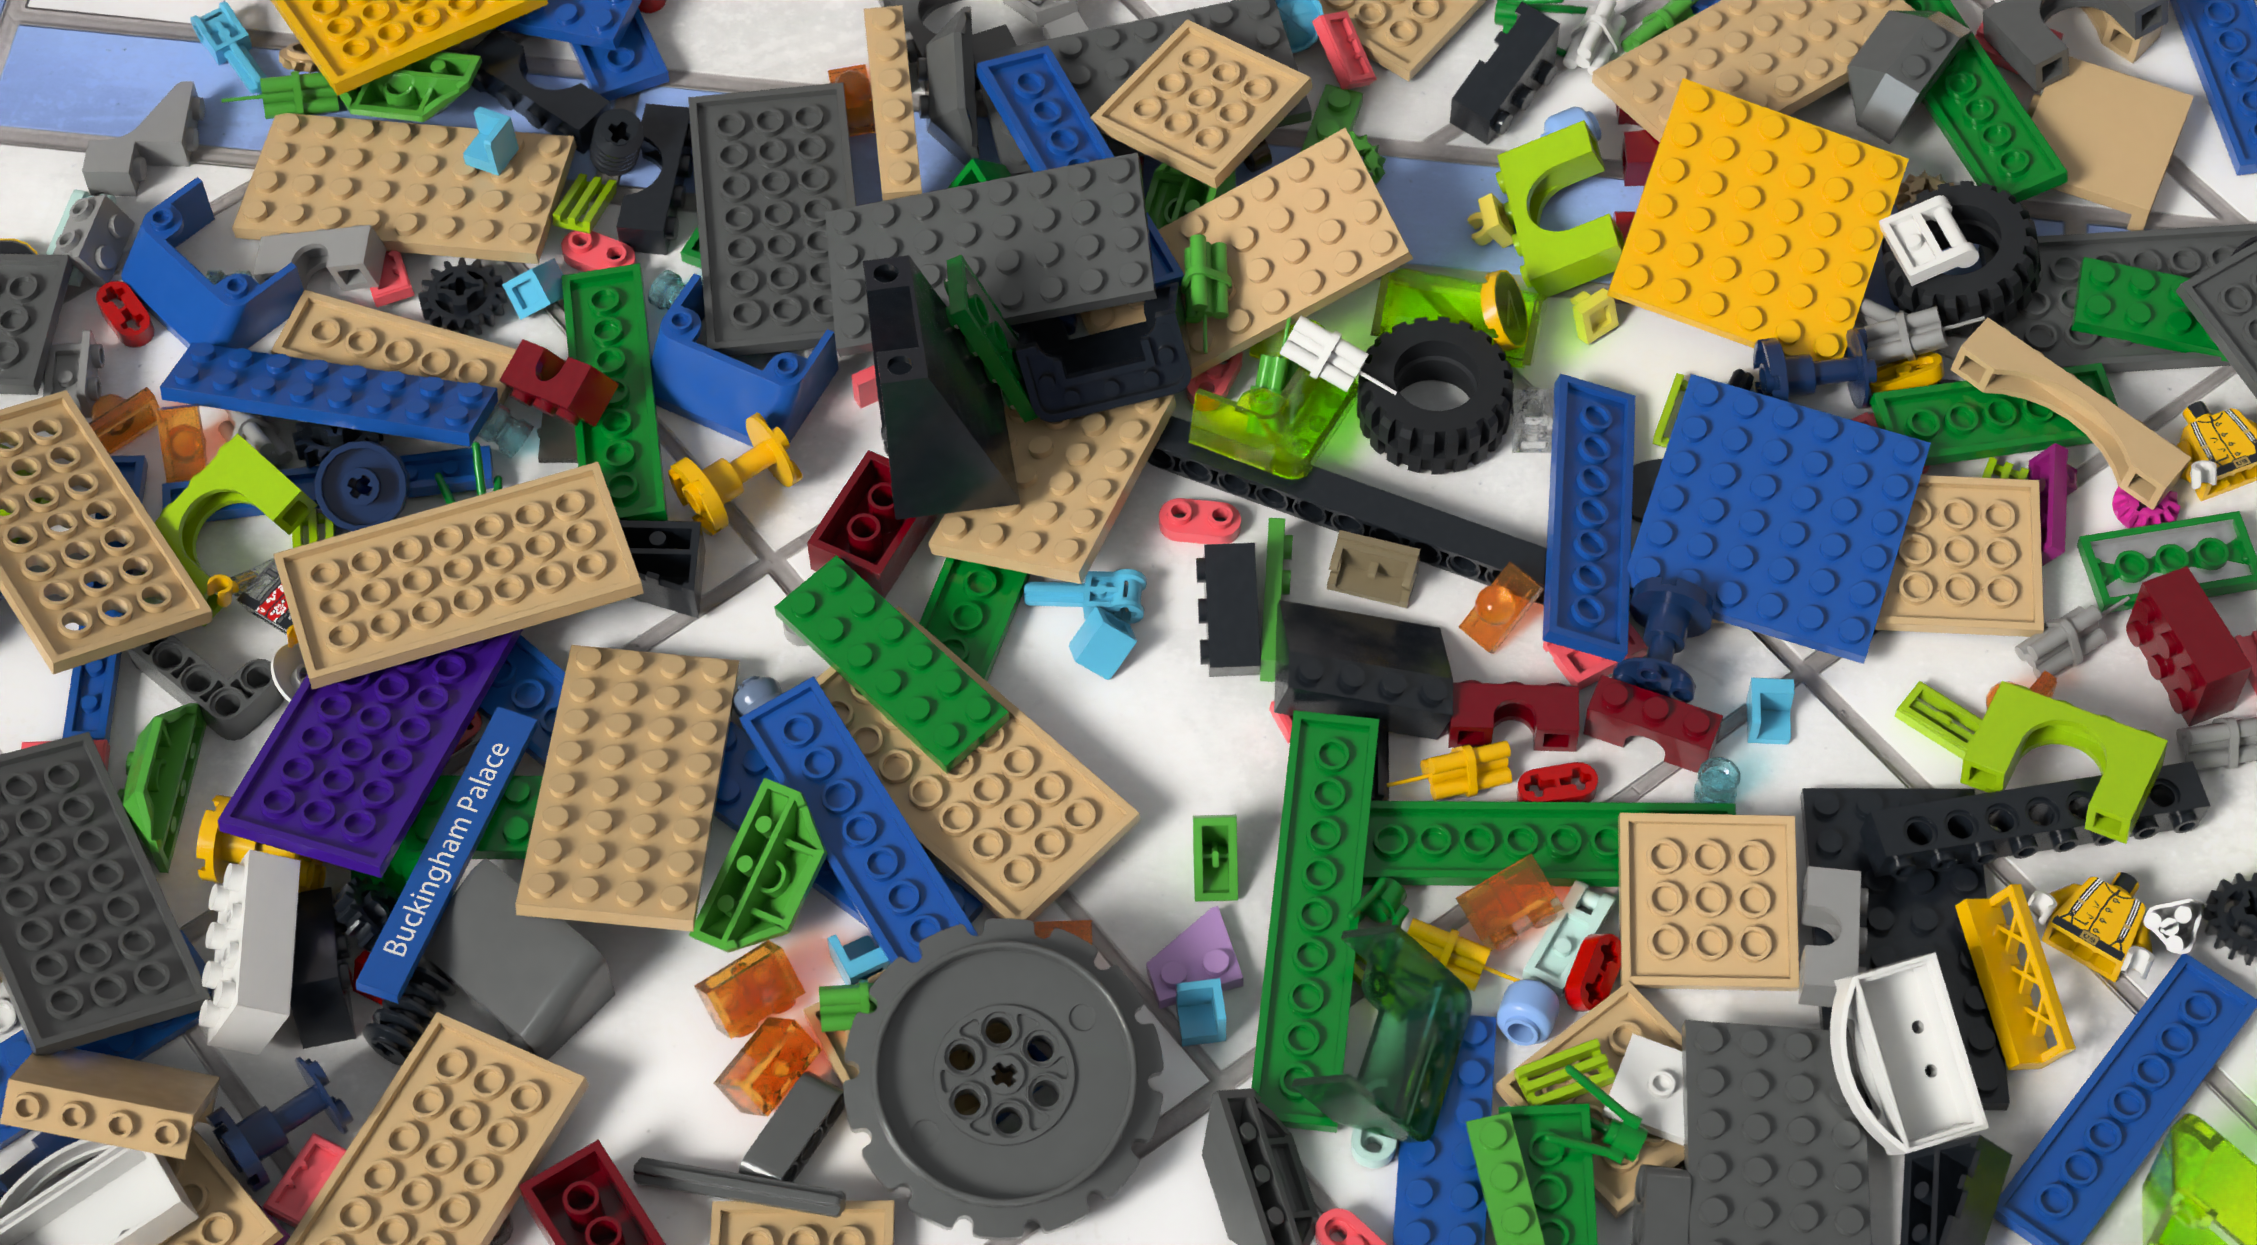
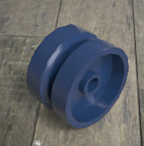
M373 441L348 442L333 449L320 463L314 479L315 498L322 513L336 526L349 531L359 530L396 519L405 509L411 493L410 475L403 460L389 447ZM366 478L370 480L368 486L372 488L369 493L362 494L357 490L356 484L359 479Z

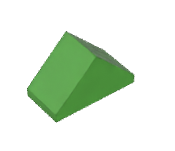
M1237 815L1193 816L1195 902L1238 900Z

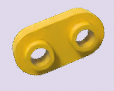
M1928 352L1917 355L1918 360L1910 362L1906 358L1878 367L1876 383H1869L1871 394L1937 385L1938 381L1945 375L1942 356L1938 353Z

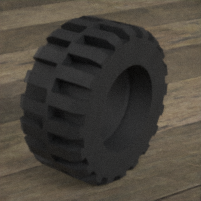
M1960 181V185L1950 186L1949 182L1939 184L1938 189L1929 192L1926 189L1917 194L1915 202L1907 201L1898 212L1935 196H1945L1952 206L1951 214L1967 242L1986 246L1995 251L1996 255L1989 263L1974 272L1962 275L1939 274L1911 286L1884 237L1882 242V260L1890 297L1895 306H1898L1900 310L1908 314L1937 306L1943 327L1985 316V320L1988 317L1997 324L2002 321L2007 324L2017 317L2016 310L2018 308L2023 310L2032 300L2031 293L2037 290L2040 282L2041 259L2034 221L2030 219V213L2022 203H2016L2015 196L2005 190L1997 193L1996 186L1982 183L1980 187L1974 186L1973 181ZM1926 221L1941 250L1951 247L1937 221ZM1985 320L1944 332L1947 337H1951L1952 333H1961V337H1970Z
M1438 316V321H1428L1427 317L1415 318L1414 323L1410 325L1402 322L1392 327V334L1386 331L1375 339L1374 346L1369 347L1366 351L1369 355L1361 371L1397 391V393L1394 395L1359 375L1357 417L1360 419V429L1363 436L1367 439L1370 438V446L1380 455L1384 452L1387 453L1386 460L1396 466L1403 463L1408 465L1409 471L1420 473L1421 469L1431 470V475L1444 474L1446 469H1453L1455 473L1467 469L1469 462L1476 465L1485 460L1488 451L1490 453L1495 451L1502 442V436L1507 433L1514 389L1511 364L1506 360V354L1497 343L1491 345L1492 337L1482 330L1478 333L1473 331V325L1460 320V323L1456 324L1450 322L1449 317ZM1438 380L1455 385L1466 393L1470 399L1454 409L1431 411L1411 404L1400 392L1416 382Z

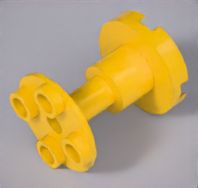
M758 412L746 419V429L754 448L730 463L726 459L720 458L703 470L687 457L671 465V469L668 470L671 485L683 507L687 504L690 505L693 511L697 513L691 518L694 522H701L702 531L709 536H713L728 526V516L724 505L744 493L743 483L768 468L772 475L786 487H791L803 479L800 469L785 451L790 448V443L779 427L771 430L765 419Z
M216 795L211 800L214 801L216 809L215 811L206 809L197 841L196 858L205 860V867L203 866L200 870L198 869L199 877L202 880L223 883L225 871L229 863L239 864L249 849L300 860L298 893L323 888L326 880V867L322 866L323 861L220 832L218 819L232 797Z

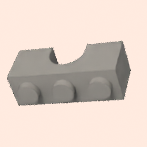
M355 225L346 228L318 229L309 232L262 236L253 276L261 285L292 262L297 266L304 290H307L310 278L323 268L328 269L342 291L379 287L386 247L371 225Z
M1808 866L1802 887L1801 925L1822 928L1833 937L1835 942L1825 946L1805 944L1799 970L1798 1004L1832 1007L1837 991L1834 980L1866 971V967L1859 966V954H1865L1867 946V928L1860 927V914L1866 915L1868 907V889L1861 888V871Z

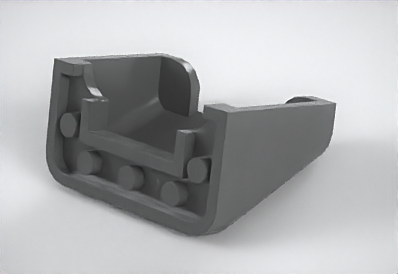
M483 859L470 871L451 898L417 967L432 971L445 980L450 979L505 1025L510 1037L506 1041L507 1043L549 1060L616 995L608 964L595 946L562 919L516 915V899L519 884L494 863Z

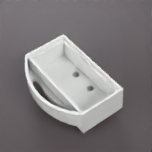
M249 849L239 865L229 863L225 871L223 885L215 884L211 890L209 909L218 911L217 923L212 922L206 934L205 946L215 950L214 961H208L204 968L202 986L212 988L211 1000L203 1002L199 1014V1026L209 1028L207 1042L209 1046L260 1055L290 1015L300 860Z
M1936 953L1912 957L1834 980L1837 991L1831 1013L1830 1045L1836 1077L1850 1109L1867 1132L1885 1148L1887 1155L1911 1153L1989 1129ZM1913 1022H1915L1918 1027L1916 1033H1914L1912 1030ZM1847 1025L1852 1038L1856 1069L1861 1083L1870 1098L1875 1117L1859 1093L1851 1072L1846 1043ZM1926 1066H1929L1931 1070L1929 1077L1925 1073Z
M81 1139L63 1147L35 1165L0 1200V1245H158L198 1219L199 1215L164 1155ZM97 1156L32 1198L44 1185L61 1172L79 1162Z

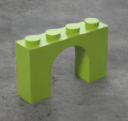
M1584 120L1497 155L1501 171L1496 172V178L1503 194H1507L1509 202L1504 203V209L1511 225H1515L1517 233L1512 234V241L1520 257L1523 256L1525 264L1520 266V272L1527 288L1534 287L1543 300L1615 271L1625 241L1623 233L1610 213L1564 231H1548L1540 228L1542 211L1553 195L1571 184L1605 171L1597 139Z
M238 433L220 447L216 457L201 472L193 476L188 487L174 502L168 504L162 510L160 517L154 522L212 609V619L223 607L217 604L218 593L212 596L207 595V583L211 576L201 567L196 553L197 538L206 520L217 510L225 506L245 503L259 508L276 525L290 535L317 506L310 497Z
M2001 681L1963 758L1960 783L1987 793L2002 791L2006 789L2019 761L2031 750L2050 744L2074 747L2091 757L2099 767L2102 775L2088 805L2084 829L2127 844L2163 766L2168 740L2160 738L2150 731L2138 730L2116 722L2109 716L2096 715L2077 708L2067 701L2055 700L2035 693L2028 687Z

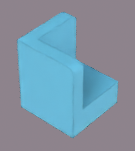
M479 106L474 112L479 133L464 151V161L468 166L499 176L519 150L512 120L507 115Z
M555 258L502 284L520 320L563 299L561 278L563 273Z
M1096 605L1070 641L1069 648L1075 662L1109 680L1135 646L1137 639L1130 624Z
M1751 678L1746 698L1747 743L1784 745L1790 743V710L1795 694L1794 679Z
M836 934L827 938L830 957L845 985L856 984L859 982V979H867L885 970L890 965L880 947L876 948L870 936H864L843 947Z
M1220 978L1178 983L1176 985V1010L1182 1047L1226 1041V1012Z

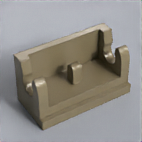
M1339 530L1329 566L1331 572L1327 582V589L1408 608L1419 570L1420 549Z

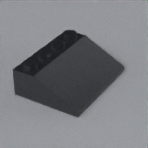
M1279 600L1277 603L1274 713L1293 716L1294 710L1374 718L1379 719V728H1383L1387 732L1437 740L1453 716V676L1440 627Z

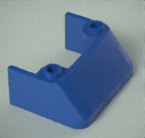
M196 177L145 215L122 269V281L132 289L144 308L187 348L194 342L210 343L214 346L234 349H248L289 319L304 291L297 266L292 262L261 285L251 276L241 273L229 275L214 285L175 249L215 220L203 181Z
M694 273L660 324L651 358L656 406L751 447L754 446L746 429V419L758 412L765 419L771 430L779 427L790 443L839 370L834 332L827 329L808 358L786 352L774 356L764 370L755 368L696 343L702 332L701 322L705 318L701 276Z

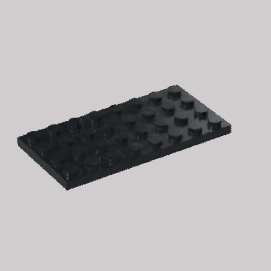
M1803 788L1800 797L1806 867L1813 866L1861 871V888L1868 889L1866 915L1860 914V927L1867 928V946L1865 954H1859V966L1866 967V971L1912 957L1936 953L1983 1110H2007L2010 1100L2005 1058L1955 905L1965 899H1987L1984 866L1975 865L1973 862L1957 864L1948 870L1940 872L1933 871V869L1915 871L1911 875L1902 878H1894L1891 875L1875 877L1859 832L1870 811L1976 795L1975 789ZM1950 832V833H1951L1952 835H1954L1955 837L1961 838L1959 835H1957V834H1955V833H1953V832ZM1910 839L1915 844L1921 845L1918 841ZM1812 926L1813 945L1825 946L1835 942L1826 930ZM1818 1006L1820 1030H1830L1832 1007ZM1913 1022L1912 1024V1030L1914 1033H1916L1918 1030L1917 1024L1915 1022ZM1926 1066L1925 1073L1928 1077L1931 1074L1929 1066ZM1865 1091L1866 1105L1869 1110H1873L1870 1098Z

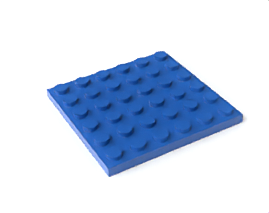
M1691 374L1627 566V571L1630 574V595L1633 594L1635 585L1647 578L1663 577L1662 584L1675 585L1677 579L1686 580L1698 585L1712 597V610H1714L1712 619L1864 664L1931 443Z

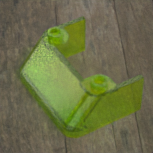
M1397 267L1381 276L1370 335L1379 337L1386 331L1392 334V327L1402 322L1410 325L1414 323L1415 318L1427 317L1428 321H1438L1439 316L1449 317L1450 322L1459 324L1460 320L1473 325L1472 330L1477 333L1480 330L1484 331L1492 337L1491 345L1495 344L1493 338L1498 337L1495 329L1489 330L1484 321L1480 295L1482 282ZM1521 290L1528 315L1527 342L1522 348L1504 351L1506 360L1511 364V367L1525 368V365L1531 366L1534 363L1549 299L1547 295Z
M1311 320L1312 322L1316 323L1317 325L1323 327V326H1322L1321 324H1319L1318 322H1316V321H1314V320ZM1296 323L1290 325L1288 337L1290 336ZM1285 329L1251 346L1249 356L1260 359L1261 354L1280 357L1281 354L1279 353L1282 349ZM1299 366L1281 394L1266 388H1255L1244 392L1236 402L1199 388L1195 395L1189 443L1282 478H1303L1309 474L1355 404L1358 382L1355 378L1348 392H1345L1321 377H1318L1317 380L1309 376L1311 373L1309 370Z
M2184 1114L2170 1128L2142 1185L2143 1245H2228L2208 1228L2212 1223L2216 1224L2239 1245H2257V1164L2203 1119L2194 1114Z

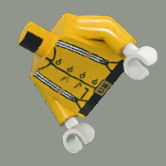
M2203 401L2189 405L2182 414L2188 425L2184 427L2179 443L2176 446L2192 457L2181 479L2191 483V488L2195 489L2200 501L2202 502L2257 481V423L2245 418L2238 409L2230 408L2212 415Z
M2119 872L2110 884L2098 877H2089L2083 885L2073 883L2050 893L2042 890L2034 891L2027 902L2030 911L2040 916L2038 922L2041 925H2045L2049 917H2051L2041 941L2115 983L2121 971L2126 972L2128 968L2139 971L2142 974V979L2147 978L2154 961L2151 930L2145 926L2142 919L2146 906L2133 898L2140 887L2138 881L2133 876Z

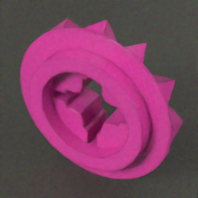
M2119 486L2112 500L2115 516L2127 528L2176 521L2181 507L2177 502V492L2171 490L2154 510L2143 507L2138 511L2140 501Z

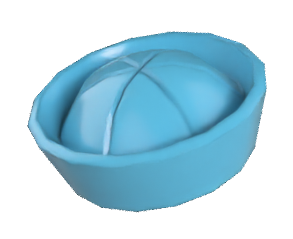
M1275 0L1292 53L1306 50L1315 44L1319 37L1312 21L1318 16L1324 15L1319 0Z

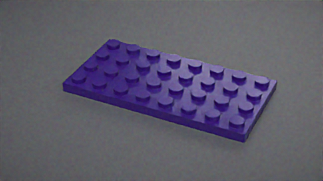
M523 629L313 690L307 674L219 817L218 825L220 832L382 878Z

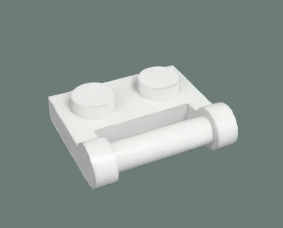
M1943 195L1935 196L1879 220L1882 234L1911 286L1955 267H1970L1979 259L1978 251L1973 243L1967 242L1951 214L1952 206ZM1926 221H1937L1952 248L1942 252Z

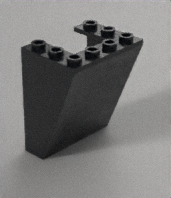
M909 255L863 261L877 395L882 428L886 429L895 519L900 520L1020 504L1000 386L998 383L992 384L989 381L982 360L979 356L973 357L967 348L964 334L960 329L955 330L951 326L946 315V305Z

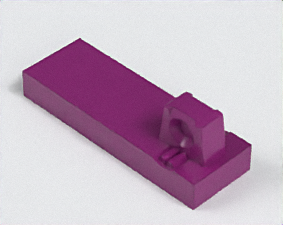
M2056 443L2030 459L2028 467V480H2039L2042 566L2065 552L2067 496L2077 490V469L2067 464L2068 449Z

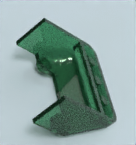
M1398 925L1343 931L1341 940L1367 961L1361 983L1362 991L1368 1002L1379 1011L1357 1080L1350 1074L1294 1079L1292 1088L1338 1124L1406 1143L1425 1142L1434 1133L1471 1014L1472 998L1470 991L1457 976Z

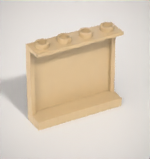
M2069 56V75L2043 88L2042 95L2034 93L2027 112L2068 171V182L2052 189L2131 214L2127 230H2144L2194 96Z
M76 1048L45 1056H36L32 1053L8 1079L0 1124L186 1159L193 1127L197 1122L209 1124L205 1117L214 1111L220 1077Z

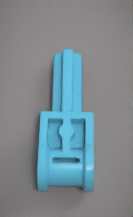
M224 0L219 3V8L201 17L197 15L192 16L190 21L196 35L218 65L228 61L250 93L262 94L260 78H267V76L250 54L249 50L253 48L249 34L237 19L230 5Z
M1120 569L1114 572L1088 571L1085 583L1082 584L1029 581L1024 587V602L1028 606L1083 607L1085 620L1097 605L1124 622L1134 624L1141 621L1144 616L1141 595L1142 591L1146 589L1147 578L1139 571Z

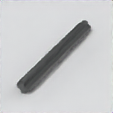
M644 1157L640 1158L633 1168L634 1181L642 1185L835 1218L840 1217L846 1207V1195L840 1190Z

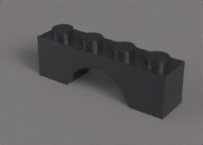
M497 29L491 31L466 54L481 56L482 59L481 66L471 84L477 91L487 92L496 98L505 109L515 110L526 117L527 121L537 129L543 128L552 135L574 136L577 146L576 150L580 153L585 154L590 149L598 118L604 112L611 110L609 100L582 83L561 90H548L534 86L525 79L528 73V66L524 47Z
M646 103L641 121L644 128V139L641 147L642 156L658 166L661 172L657 179L644 190L623 197L616 228L619 241L629 245L634 252L667 255L670 241L676 240L678 236L679 219L676 217L677 210L683 209L685 206L686 187L683 185L684 180L691 177L693 170V156L690 155L692 149L689 107Z

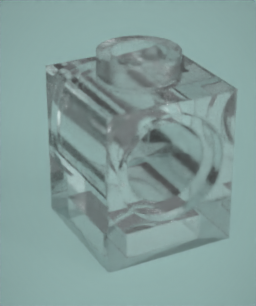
M1535 387L1513 389L1510 414L1512 453H1551L1552 432L1555 427L1553 389H1539Z

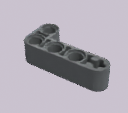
M174 635L127 650L133 664L182 705L188 703L199 704L207 726L226 740L235 741L250 734L279 708L284 701V697L273 681L271 662L266 659L251 660L233 676L226 679ZM178 664V666H176L175 668L168 669L171 666ZM262 684H267V685L264 686V687L256 688V687H258V686H260V685H262ZM207 688L206 690H204V691H202V692H197V691H199L200 689ZM237 711V712L234 713L233 715L225 716L226 714H228V713H230V712Z

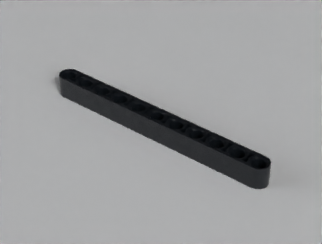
M1174 416L1170 417L1147 461L1162 470L1336 532L1342 530L1420 549V562L1544 605L1547 548Z

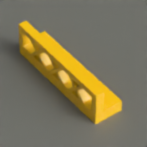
M2011 884L1989 899H1965L1955 905L2008 1070L2042 1069L2075 1050L2076 1047L2022 885ZM2009 901L2014 911L2011 926L2006 923L2001 907ZM2020 942L2025 944L2028 953L2025 967L2020 964L2017 956ZM2033 983L2038 985L2041 993L2038 1007L2034 1006L2031 998ZM2047 1024L2052 1026L2057 1045L2049 1050L2044 1038Z

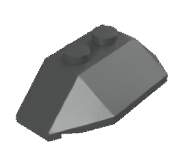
M963 7L926 45L923 58H917L918 81H924L925 95H919L920 119H926L927 132L964 166L972 158L979 159L971 7Z
M1889 10L1847 67L1857 125L1891 144L1968 40L1972 30L1940 11Z
M1253 1088L1216 1091L1212 1094L1202 1158L1228 1239L1237 1245H1310L1315 1235L1319 1214L1293 1135L1275 1113L1260 1102L1261 1097Z

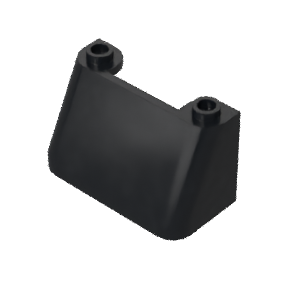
M1179 282L1156 287L1157 299L1144 301L1145 322L1074 339H1069L1067 329L1063 321L1058 317L1022 323L1016 354L1035 414L1044 421L1058 422L1183 391L1190 383L1192 364L1184 300Z

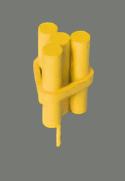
M1505 740L1472 748L1471 745L1452 748L1449 754L1421 760L1420 767L1423 775L1386 783V786L1392 787L1428 778L1434 801L1465 794L1466 797L1476 796L1479 790L1512 783V773L1508 767V757L1511 756L1509 743Z
M1413 918L1396 961L1433 975L1432 980L1440 983L1441 979H1444L1471 991H1475L1483 970L1513 982L1520 980L1485 966L1491 948L1459 936L1460 931L1452 928L1448 932L1416 918Z

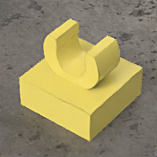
M1492 193L1479 198L1478 203L1481 212L1473 213L1467 218L1468 223L1474 229L1482 227L1480 231L1471 235L1472 239L1479 246L1486 245L1493 239L1502 248L1513 244L1512 234H1515L1513 225H1511L1507 218L1504 205Z
M1605 288L1592 295L1582 291L1570 299L1571 303L1575 305L1572 308L1578 338L1588 345L1619 325L1615 300L1613 297L1607 296L1608 290Z

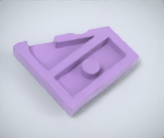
M1218 906L1208 910L1146 963V971L1159 1009L1176 1004V985L1178 983L1220 978L1222 991L1243 986V975Z

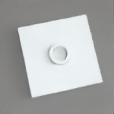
M1632 1034L1609 1096L1627 1111L1642 1118L1640 1126L1648 1129V1133L1684 1146L1682 1051ZM1607 1106L1604 1107L1603 1117L1622 1120Z

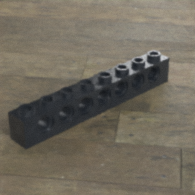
M2193 761L2162 766L2130 837L2142 840L2150 838L2159 832L2174 830L2175 833H2186L2198 827L2211 805ZM2102 775L1870 811L1859 831L1875 877L1891 875L1894 878L1906 877L1919 870L1933 869V871L1940 872L1948 870L1957 864L1973 862L1975 865H1984L2001 857L2014 856V858L2022 859L2030 857L2039 851L2054 849L2055 852H2066L2078 845L2094 843L2096 846H2104L2116 841L2084 829L2088 805ZM2032 820L2039 822L2041 825L2036 824ZM1991 826L1998 828L2001 832L1995 830ZM1950 832H1953V833L1959 835L1961 838L1955 837V836L1952 835ZM1910 839L1918 841L1921 845L1915 844Z

